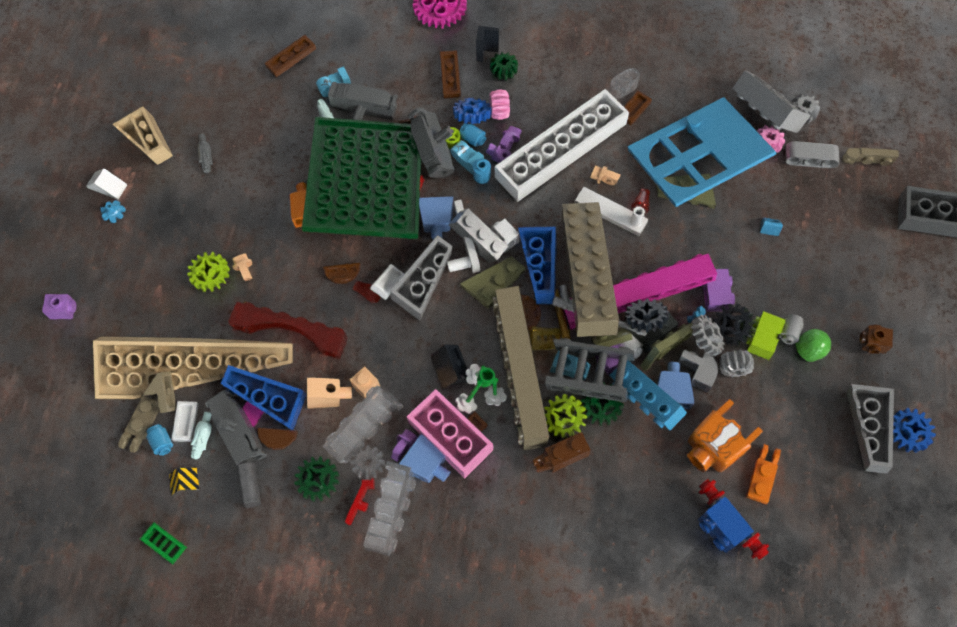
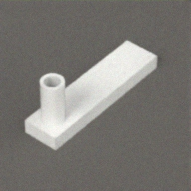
M583 187L575 200V203L599 202L603 219L637 236H640L648 223V219L644 217L645 210L642 207H636L634 211H631L586 187Z
M461 200L454 201L456 215L459 211L464 210ZM462 237L468 257L447 261L449 272L471 267L473 274L480 272V264L474 243L471 239Z

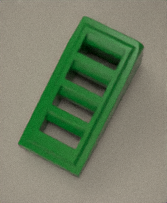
M155 522L140 538L141 541L171 564H174L187 548ZM158 530L160 533L157 535V537L152 542L149 541L153 534ZM163 535L166 536L165 540L157 547L156 543ZM171 540L173 543L163 552L162 549ZM176 545L179 546L174 555L170 557L168 554Z

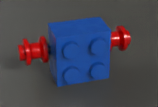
M707 479L698 486L701 489L698 493L700 495L705 494L708 497L707 504L709 506L714 502L715 505L708 509L698 520L701 529L706 534L709 533L714 539V545L720 551L723 550L724 553H727L745 539L747 541L741 546L743 548L749 547L752 551V559L757 557L760 560L769 553L767 550L769 545L762 544L759 541L760 534L756 533L752 536L751 533L754 530L726 496L723 499L720 498L725 492L716 489L715 480L710 481Z

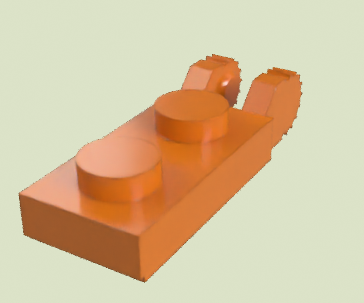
M763 444L759 458L756 460L746 495L747 498L763 504H768L778 468L777 463L781 450L776 448L771 462L766 461L765 457L769 447L766 444Z

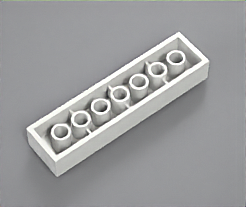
M604 89L495 166V178L518 202L625 126L629 112Z

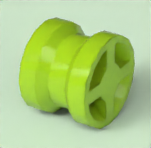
M450 127L454 131L453 135L445 140L449 150L460 141V132L454 127Z

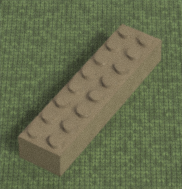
M599 202L562 204L561 222L577 337L617 335L619 317Z
M519 286L495 290V297H492L493 314L496 316V329L500 337V350L503 351L504 370L508 369L506 370L507 387L511 388L509 395L511 407L515 406L513 408L515 426L519 425L517 427L518 444L523 446V450L547 447L549 433Z

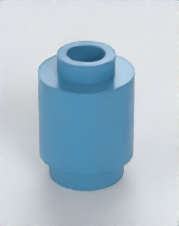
M471 123L463 124L459 131L461 138L474 147L482 146L486 141V133Z
M478 159L473 163V178L479 184H484L491 178V164L486 159Z
M160 424L147 429L146 438L153 453L160 456L168 454L173 447V443L166 429Z

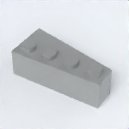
M744 71L732 88L737 92L736 96L744 101L747 100L749 102L748 106L752 109H758L760 111L759 115L766 120L770 119L772 121L771 125L779 130L783 128L798 133L811 115L806 111L798 110V105L785 99L784 95L771 89L772 86L755 74Z
M438 235L390 291V299L419 321L452 253L453 246Z
M851 384L847 390V396L864 469L868 472L887 474L893 467L894 389Z

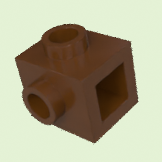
M877 324L869 325L860 333L859 342L862 343L861 350L868 351L871 354H886L893 347V329L884 328Z

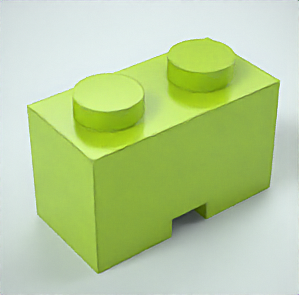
M763 311L760 317L756 316V323L752 325L756 330L750 333L753 337H748L746 344H749L747 351L769 360L775 352L779 341L777 339L778 334H781L786 320Z

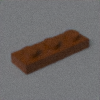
M303 35L265 62V66L277 78L316 50V45L306 35Z
M457 50L440 52L444 99L461 97Z

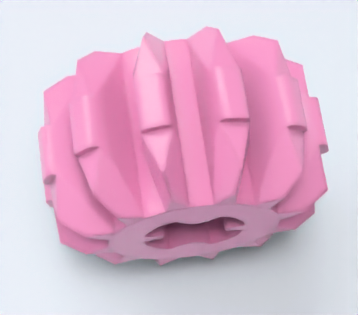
M501 89L492 91L489 94L491 117L497 120L508 118L510 112L508 92Z
M765 125L762 129L759 128L757 132L779 153L785 143L784 133H779L780 130L774 129L773 126L768 128Z

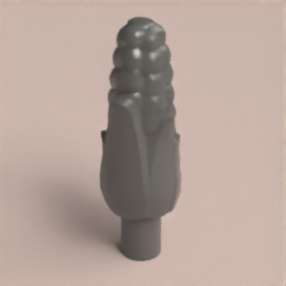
M199 134V142L196 149L199 158L198 163H201L203 172L208 174L211 172V165H213L211 147L206 141L205 134Z

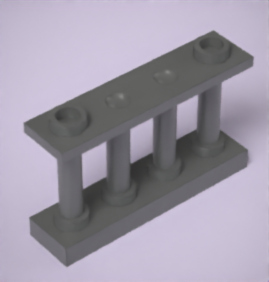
M567 338L554 339L555 348L560 350L555 375L552 377L546 376L545 385L547 390L627 403V388H624L622 384L627 360L634 361V350L628 347L614 348L572 342ZM568 352L579 353L575 377L572 380L564 379L563 377ZM587 355L599 356L595 379L592 383L582 380ZM607 357L619 359L615 382L612 386L602 383Z

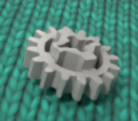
M706 315L694 318L691 328L693 329L692 334L696 338L695 341L698 347L704 349L705 354H709L710 357L722 353L724 350L723 345L725 344L723 336L720 334L719 326L715 322L712 323L711 318H707Z

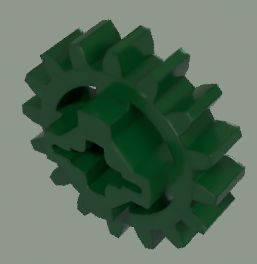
M582 396L584 399L580 400L582 402L581 405L586 408L584 411L586 412V419L591 417V423L594 424L595 421H598L599 426L603 422L610 425V419L616 422L618 419L616 415L621 416L622 411L620 409L624 407V403L620 401L602 399L604 407L601 410L602 406L599 403L601 398ZM614 410L609 415H605L606 412Z
M322 456L318 458V461L311 457L310 463L304 460L305 466H298L300 473L294 475L299 479L294 482L299 487L297 490L299 494L304 493L303 497L305 499L310 496L312 502H315L316 497L323 501L324 495L330 498L329 492L337 491L334 484L340 483L339 480L335 479L340 476L338 471H334L337 468L335 464L330 465L331 461L329 459L324 462ZM313 473L319 477L321 485L315 481ZM330 478L329 484L326 486L327 479ZM313 489H319L320 491H318V492H313L312 490H313Z

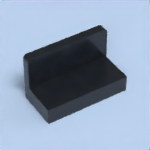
M478 26L476 61L483 62L485 51L499 52V28Z
M443 345L431 355V360L443 390H447L455 383H467V375L465 374L467 366L458 345Z

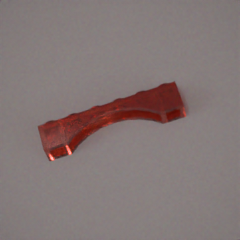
M236 302L228 321L232 329L248 334L266 329L294 331L308 338L322 355L336 359L341 358L348 340L346 333L341 328H329L321 322L311 323L303 317H290L285 312H272L267 307L258 308L249 302Z

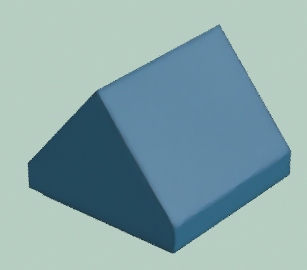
M763 217L760 233L779 236L783 224L780 220Z

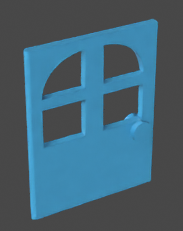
M724 97L628 146V151L675 207L776 155V151ZM687 128V131L693 134L701 144L681 153L668 137ZM661 142L674 158L653 167L649 154L653 146ZM711 154L725 171L705 180L693 167L692 163ZM683 168L697 185L680 187L667 182L664 178Z

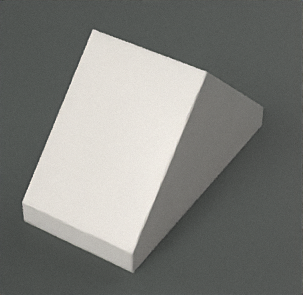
M106 169L96 171L86 185L91 190L117 200L127 186L126 183Z

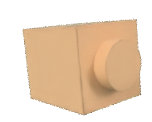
M365 366L350 379L353 388L365 400L380 388L378 379Z

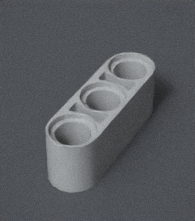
M792 141L786 144V163L795 166L835 168L839 165V147L834 144Z

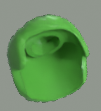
M811 329L800 336L799 341L796 343V349L803 359L813 362L827 356L831 350V339L826 332L819 329Z

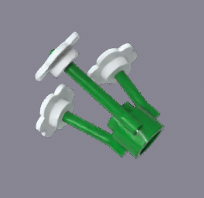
M472 364L470 369L465 371V374L467 375V383L474 384L475 387L469 396L462 393L455 400L459 411H465L470 414L477 409L473 396L479 387H489L488 391L484 393L488 405L494 404L499 406L501 402L506 401L507 396L503 388H497L498 379L495 378V372L491 368Z

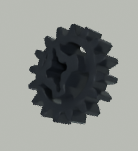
M639 299L637 304L632 302L631 306H627V311H625L627 325H631V329L638 328V332L642 329L646 333L651 329L656 332L657 327L663 329V324H668L669 311H667V306H663V302L656 303V299L652 300V302L649 299H645L643 302Z
M729 304L728 309L721 307L723 312H716L718 319H713V322L719 326L723 342H726L729 346H732L733 343L739 346L740 341L747 343L746 337H753L750 331L756 330V328L752 327V324L756 323V320L751 319L754 314L750 311L748 312L749 309L745 306L742 307L740 304H736L735 307ZM732 313H741V315L734 316ZM734 334L735 337H728L727 335Z

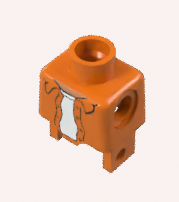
M730 399L717 411L712 410L688 438V443L693 449L687 453V457L701 472H706L711 466L717 472H723L751 448L750 444L763 432L758 427L744 439L740 432L741 426L735 420H727L722 417L734 404Z

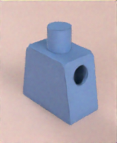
M453 197L420 198L419 209L424 232H431L433 240L437 235L443 238L442 232H448L451 228L449 224L452 221L454 210Z
M669 362L668 371L660 372L657 385L684 409H691L694 405L690 375L689 373L680 372V363Z
M422 434L398 464L401 471L426 483H430L434 476L444 482L450 474V471L442 466L445 462V456Z

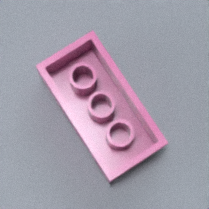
M436 389L407 416L408 423L420 435H424L464 479L493 451V443Z

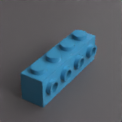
M627 360L622 384L624 388H627V398L632 403L637 401L640 404L639 408L647 416L652 414L655 417L653 421L659 427L665 426L671 430L687 412L677 401ZM617 368L610 374V377L614 380V382Z

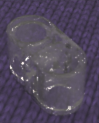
M629 68L611 79L609 93L616 100H619L634 91L638 86L639 71L635 68Z

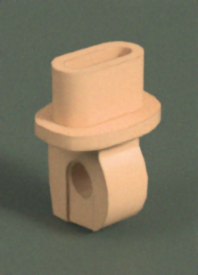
M595 166L590 178L597 180L598 184L603 181L608 185H615L620 174L607 170L606 166H603V168Z
M247 254L234 257L232 259L234 262L233 269L241 272L245 282L251 280L252 276L248 269L252 265L251 259H248Z

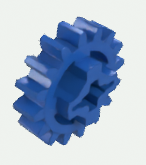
M464 98V101L458 100V103H455L453 106L454 118H458L459 122L464 121L465 124L468 122L471 124H480V121L486 122V119H490L491 115L490 103H486V100L481 101L480 98L474 100V98Z
M906 408L903 411H898L893 416V435L895 437L893 442L899 443V449L904 446L906 452L913 449L914 453H917L920 449L923 451L933 443L932 438L936 434L931 432V430L935 426L929 425L932 419H925L924 412L918 414L917 409L910 411L909 408ZM908 418L907 421L901 422L902 419ZM922 438L921 442H916L917 439Z

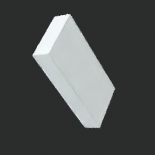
M390 264L370 289L386 300L390 296V291L404 276V273Z
M177 401L172 441L192 442L196 426L198 402Z

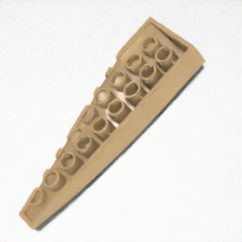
M99 337L93 340L95 399L142 398V395L157 373L171 371L173 388L177 390L187 386L190 387L220 380L224 377L228 365L248 372H256L266 368L293 363V343L197 338Z

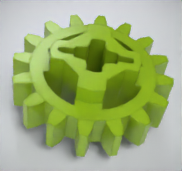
M204 252L203 257L197 255V261L191 260L193 266H188L190 272L187 275L190 278L189 281L196 289L201 288L203 292H206L207 288H209L213 292L214 287L221 288L220 283L226 284L224 278H229L228 271H230V268L227 265V261L220 254L216 256L214 252L210 255Z
M563 394L562 399L559 396H555V402L549 400L551 406L544 407L548 411L545 414L547 426H550L548 431L554 432L556 437L561 435L564 439L567 438V434L574 436V431L580 433V425H586L582 422V419L587 418L585 414H582L586 410L585 407L580 406L582 402L580 400L575 401L576 398L572 395L568 398L566 394ZM575 409H576V412H577V417H575V414H574V410H575ZM559 414H567L571 419L562 418Z

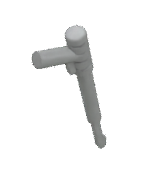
M561 285L559 287L561 298L555 296L552 305L559 308L562 307V309H567V311L574 313L572 300L568 296L567 286ZM619 321L618 326L634 331L638 335L646 336L645 330L642 329L638 332V328L631 329V325Z

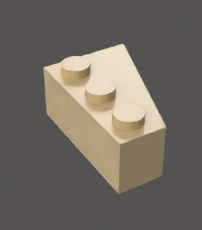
M144 107L139 108L113 124L157 165L173 156L154 117Z

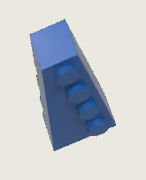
M556 227L518 228L536 304H552L556 296Z

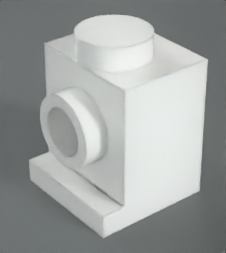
M506 219L496 222L491 227V230L508 246L504 253L519 242V233Z

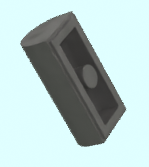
M255 463L238 464L245 508L260 505L261 499Z

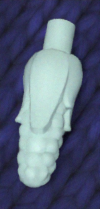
M319 99L317 101V108L320 117L334 118L325 101Z
M204 412L202 421H199L195 428L194 437L191 442V457L195 460L200 458L203 450H206L207 441L211 434L212 425L210 424V419L212 415L209 412Z

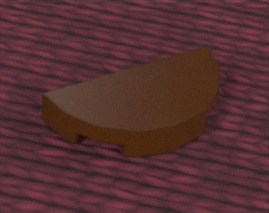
M359 262L324 266L323 270L325 276L330 281L336 284H345L357 277L361 265Z
M520 295L527 330L530 331L539 323L541 309L534 299L528 295Z
M258 428L260 441L267 448L273 450L285 449V447L296 440L298 431Z

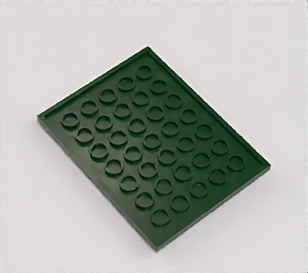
M315 117L302 231L418 239L421 157L411 132V124Z

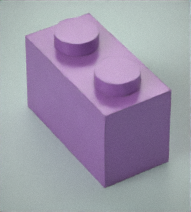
M716 269V280L703 285L706 312L722 311L721 307L728 309L729 304L733 305L735 303V295L731 293L733 280L732 276H729L728 269Z

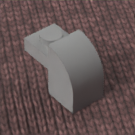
M684 350L678 363L696 371L691 380V385L708 393L718 373L715 359L710 357L709 354L704 353L701 358L693 351Z

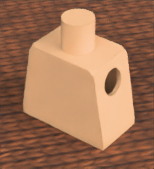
M307 378V409L338 407L340 399H352V387H340L339 379Z

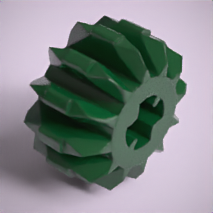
M502 51L500 55L495 53L494 58L490 60L489 66L493 78L497 77L499 81L501 79L507 81V78L513 79L514 75H517L518 60H516L515 55L510 56L509 52L504 54Z

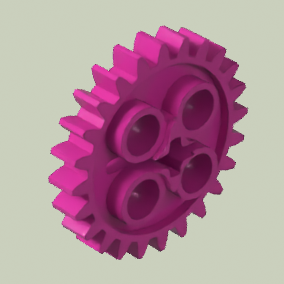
M413 0V10L418 21L422 20V24L428 22V27L434 24L435 29L438 25H441L443 29L445 24L450 27L451 22L456 24V19L461 21V16H464L465 10H467V0Z

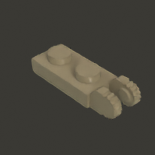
M849 148L842 156V161L852 165L855 162H862L866 165L877 163L888 166L897 160L899 151Z
M142 396L124 431L125 433L122 434L118 442L119 448L124 449L131 437L135 436L130 444L129 451L135 453L139 449L142 441L147 436V429L152 426L160 410L156 400Z

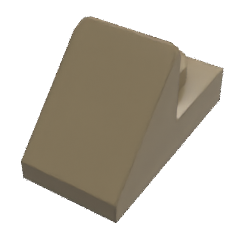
M171 371L157 373L143 396L157 394V406L160 409V413L176 410Z

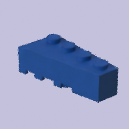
M228 365L221 382L223 386L289 429L294 430L307 395L304 390Z

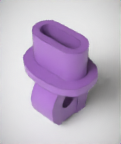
M509 126L507 130H504L503 138L499 143L501 148L510 150L514 142H519V135L522 131L513 126Z
M490 143L486 153L492 156V160L500 163L512 155L509 150L500 148L501 145L497 147Z
M407 429L402 434H399L397 436V445L392 451L391 458L398 462L406 450L409 451L418 439L417 435Z

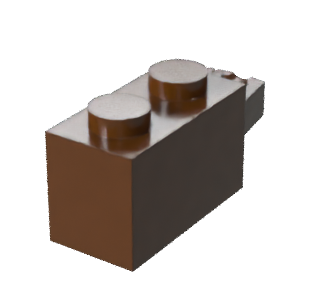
M580 432L545 448L544 453L533 459L532 462L537 473L549 469L555 472L588 457L591 449L583 433Z

